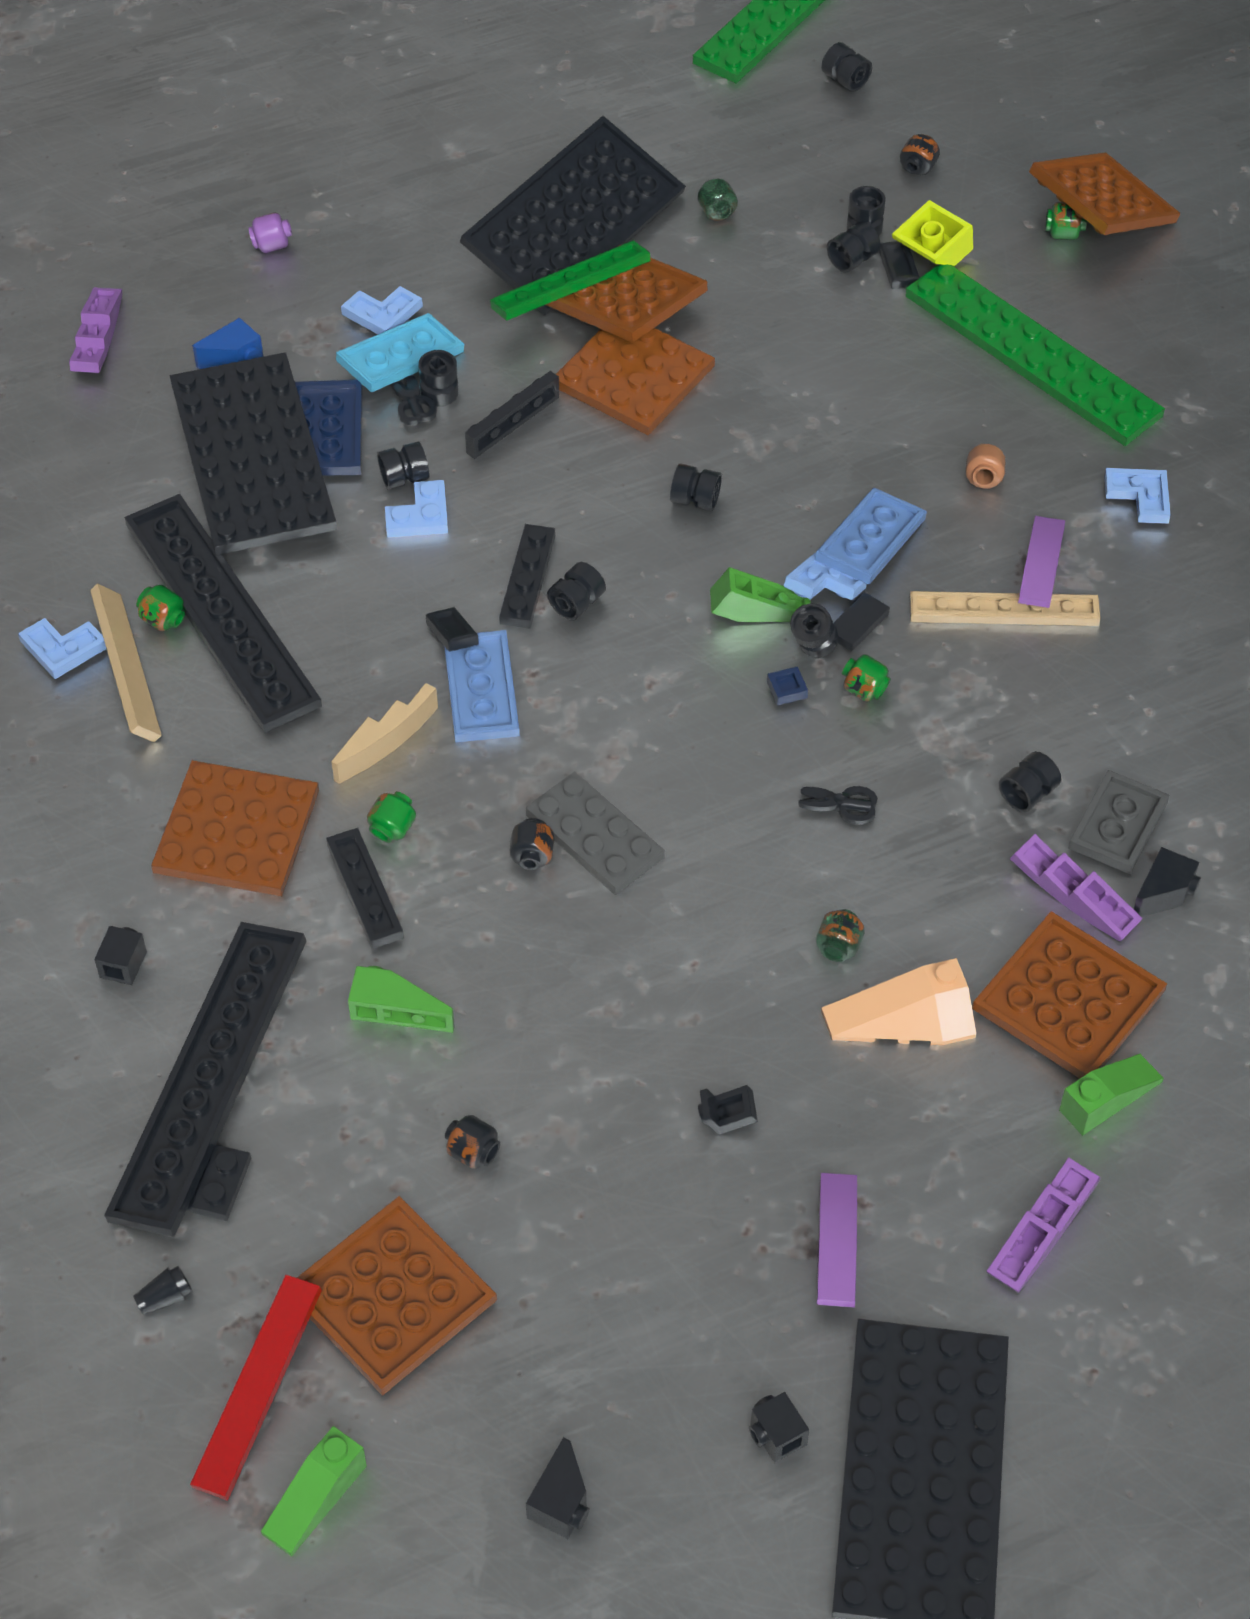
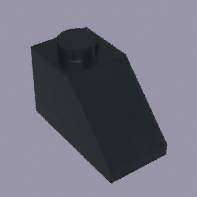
M1161 847L1137 895L1134 910L1141 917L1182 906L1187 895L1194 896L1199 886L1201 877L1197 876L1196 873L1200 862Z
M563 1437L526 1502L527 1519L569 1539L574 1528L578 1530L582 1528L590 1508L586 1507V1489L571 1441Z

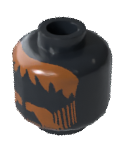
M924 134L913 135L901 150L899 156L900 163L909 173L926 175L937 162L940 149L932 137Z
M529 818L515 825L511 834L510 857L515 863L527 870H535L545 866L553 856L555 840L553 830L544 821L537 818Z
M467 1115L460 1121H452L445 1132V1139L448 1140L446 1146L447 1153L472 1169L479 1168L482 1165L488 1166L494 1160L500 1148L497 1130L474 1115Z

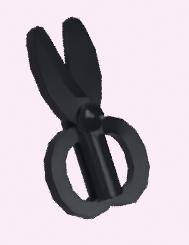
M413 375L406 377L407 387L400 380L391 384L396 395L404 400L398 406V417L401 422L414 426L420 422L431 421L436 417L437 407L435 402L427 396L420 395L418 381ZM421 404H425L430 408L427 413L424 412ZM410 409L413 417H408L404 413L405 410Z
M852 786L845 789L842 794H836L818 787H803L800 791L802 795L813 798L799 800L798 805L801 808L821 812L835 810L839 812L841 818L846 822L856 825L870 823L875 818V807L878 798L875 792L867 787ZM861 795L869 800L850 798V796ZM848 811L862 812L868 814L863 816H857L850 814Z

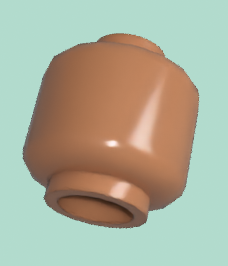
M980 444L969 452L965 470L966 477L972 485L981 489H990L997 486L1003 480L1006 462L1002 450L991 444Z

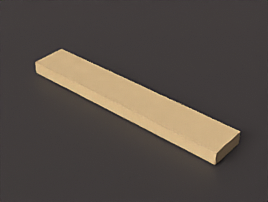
M97 583L90 591L129 730L135 735L155 742L162 734L121 594Z
M910 591L909 598L910 621L927 623L1099 626L1100 609L1098 595L1052 594L1050 608L1018 603L1020 593Z

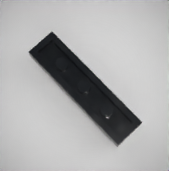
M549 371L541 378H537L526 389L515 394L501 407L494 409L479 423L472 425L465 432L466 453L476 459L559 398V376Z
M525 524L499 616L500 625L531 629L555 540V528Z
M355 828L327 837V846L371 949L404 939L403 929L359 829Z

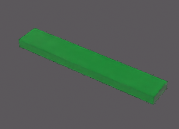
M633 240L490 299L491 309L506 321L647 263L651 261L650 252Z

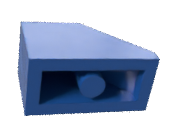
M241 318L236 319L192 345L195 364L199 369L264 357L261 336Z

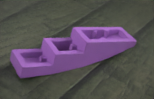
M93 288L81 311L82 324L75 336L76 348L69 360L70 371L100 373L114 334L123 295L122 289Z
M1035 516L1018 603L1050 608L1066 520Z
M1036 834L1010 858L1035 883L1061 904L1119 942L1143 919L1098 874L1093 871L1088 876L1065 852L1058 857Z
M1068 1157L1052 1183L1047 1184L1031 1210L1026 1211L988 1268L987 1273L1019 1293L1078 1214L1099 1183L1100 1177Z
M821 1173L817 1254V1305L855 1307L857 1175Z

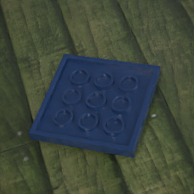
M358 380L295 382L322 475H361L362 384Z

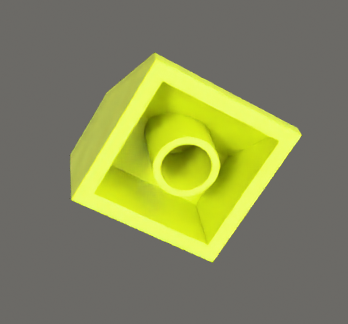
M929 200L892 233V238L935 264L956 266L973 250V225Z

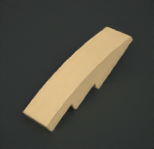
M425 683L408 705L396 700L379 722L367 717L331 761L334 781L340 784L367 770L395 751L417 732L438 709L437 689Z

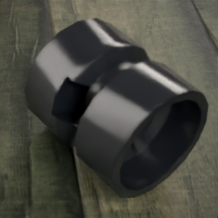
M838 42L826 52L821 68L826 75L838 81L851 92H855L861 89L868 81L872 73V62L861 54H856L852 48L843 42Z
M861 186L850 193L847 229L857 222L864 221L870 224L878 236H880L883 229L886 197L880 189L873 186Z
M860 221L849 227L846 232L840 233L829 240L827 243V254L832 264L838 270L845 273L850 272L863 261H867L880 251V239L870 224Z
M432 350L422 355L419 360L421 395L431 398L435 402L436 407L451 404L458 397L457 361L454 355L444 350Z
M419 441L403 445L400 452L395 448L377 452L380 473L387 490L405 486L407 479L414 483L427 480L430 477L426 455Z
M678 464L672 480L670 501L682 505H689L691 502H694L696 508L713 511L720 494L722 473L707 469L699 473L697 467Z
M581 561L577 562L566 572L564 579L560 578L549 588L547 598L559 615L568 620H576L587 610L589 604H593L606 591V584L604 578L593 566Z
M809 603L796 609L791 617L790 626L802 651L808 656L816 658L830 654L837 646L839 636L837 628L826 608L820 604Z
M1035 751L1025 757L1019 763V767L1012 768L999 780V790L1005 801L1012 808L1025 813L1030 811L1044 796L1050 794L1060 785L1061 773L1053 760L1042 752Z

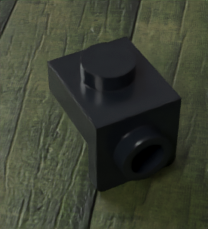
M748 1085L716 1096L707 1088L700 1090L701 1104L698 1105L699 1116L705 1125L708 1124L718 1135L758 1122L753 1090Z

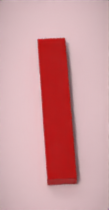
M285 1275L190 1483L192 1488L227 1501L229 1500L320 1297L322 1289L319 1285Z

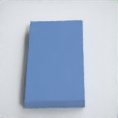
M872 488L816 551L815 560L870 585L923 523L927 511L881 490Z
M506 630L477 633L479 645L451 652L444 646L455 743L520 736Z

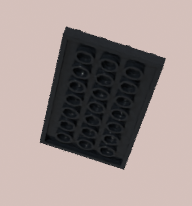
M602 116L461 236L460 243L513 289H516L614 249L619 245L626 244L684 192L686 186L605 116ZM543 305L536 309L543 315H546L553 308Z
M286 352L169 375L216 555L337 530L336 518Z
M858 1319L832 1606L833 1618L994 1619L1008 1336Z

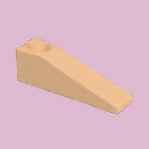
M957 958L919 967L821 1008L831 1040L874 1042L876 1039L898 1040V1043L909 1044L910 1040L930 1041V1045H947L976 1038L969 988Z

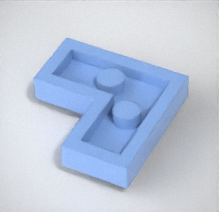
M401 286L382 302L359 290L341 306V312L343 316L376 334H380L404 324L423 307L421 297Z
M1106 468L1104 474L1106 499L1136 500L1138 522L1169 524L1171 514L1167 470Z
M444 480L414 482L415 504L385 506L387 537L448 533Z
M816 553L788 574L784 583L785 588L793 591L800 597L810 600L824 588L835 592L841 598L853 600L867 586L866 583L816 561Z
M46 618L18 633L20 642L54 679L106 650L103 635L89 621L64 636H61Z

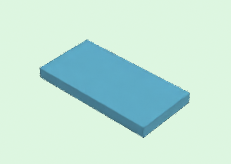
M427 313L336 352V361L370 392H374L419 372V360L425 353L432 350H444L456 356L464 352L465 344L431 314Z

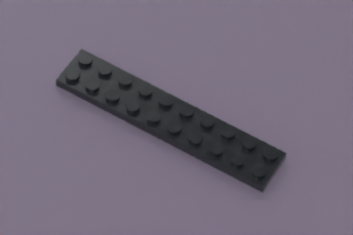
M181 494L124 517L126 526L168 589L183 599L185 615L264 733L322 707L320 696L223 555L215 554L212 539Z
M246 922L240 923L104 1214L108 1223L175 1237L307 942L304 933Z

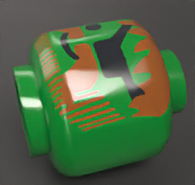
M1056 202L1052 209H1047L1045 231L1050 232V236L1053 239L1076 240L1079 237L1080 231H1086L1087 220L1078 217L1075 214V210L1068 204Z
M164 585L145 588L137 599L138 616L158 631H167L171 627H178L185 617L183 599Z
M867 654L861 655L857 660L850 658L841 673L846 677L843 684L844 688L865 702H869L873 698L879 700L889 685L891 678L888 677V668Z
M398 791L394 794H381L367 814V822L370 825L369 831L378 839L388 843L392 842V840L403 839L416 819V812L411 806L412 800L407 795Z

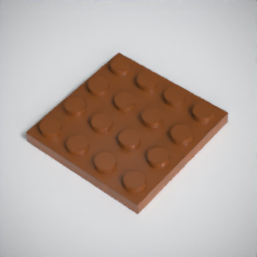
M1106 152L1033 162L1029 171L1030 174L1038 179L1037 182L1041 186L1050 189L1056 194V198L1059 201L1068 204L1075 210V214L1078 217L1087 220L1094 226V230L1102 235L1173 224L1177 222L1181 214Z
M650 257L651 261L546 305L633 343L708 291L707 280Z
M653 328L633 343L600 329L556 375L559 376L560 391L649 435L715 366V358L656 328Z
M192 760L151 864L153 873L282 897L319 792L318 782Z
M1051 911L973 1001L972 1009L1080 1079L1089 1072L1106 1065L1165 992L1167 983Z
M400 1196L297 1277L298 1279L319 1285L322 1289L311 1314V1321L382 1396L497 1301V1294Z

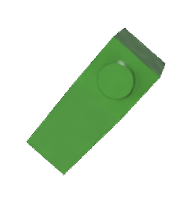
M731 567L710 588L711 613L737 622H790L796 609L810 603V599L796 595L783 585Z
M356 966L348 998L350 1019L454 1032L453 1008L391 970H386L379 966Z
M1137 1054L1093 1070L1065 1088L1059 1111L1083 1136L1162 1083L1164 1078L1141 1054Z
M333 1426L307 1456L261 1530V1534L292 1557L367 1467L364 1448Z

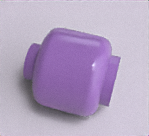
M273 212L254 218L252 226L249 227V234L255 249L259 248L262 253H270L288 246V237L292 236V230L288 219L282 220L278 213Z

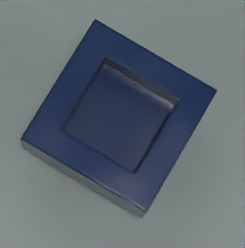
M798 666L767 674V684L777 706L808 698V688Z

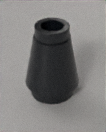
M177 1266L171 1270L167 1267L133 1297L140 1311L145 1315L186 1300L185 1296L193 1291L183 1271Z

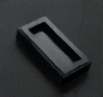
M898 241L880 243L879 253L891 289L907 288L920 278L910 248Z
M864 592L834 622L839 636L838 644L853 651L889 615L890 607Z
M455 607L426 614L427 626L449 652L479 645L478 634Z

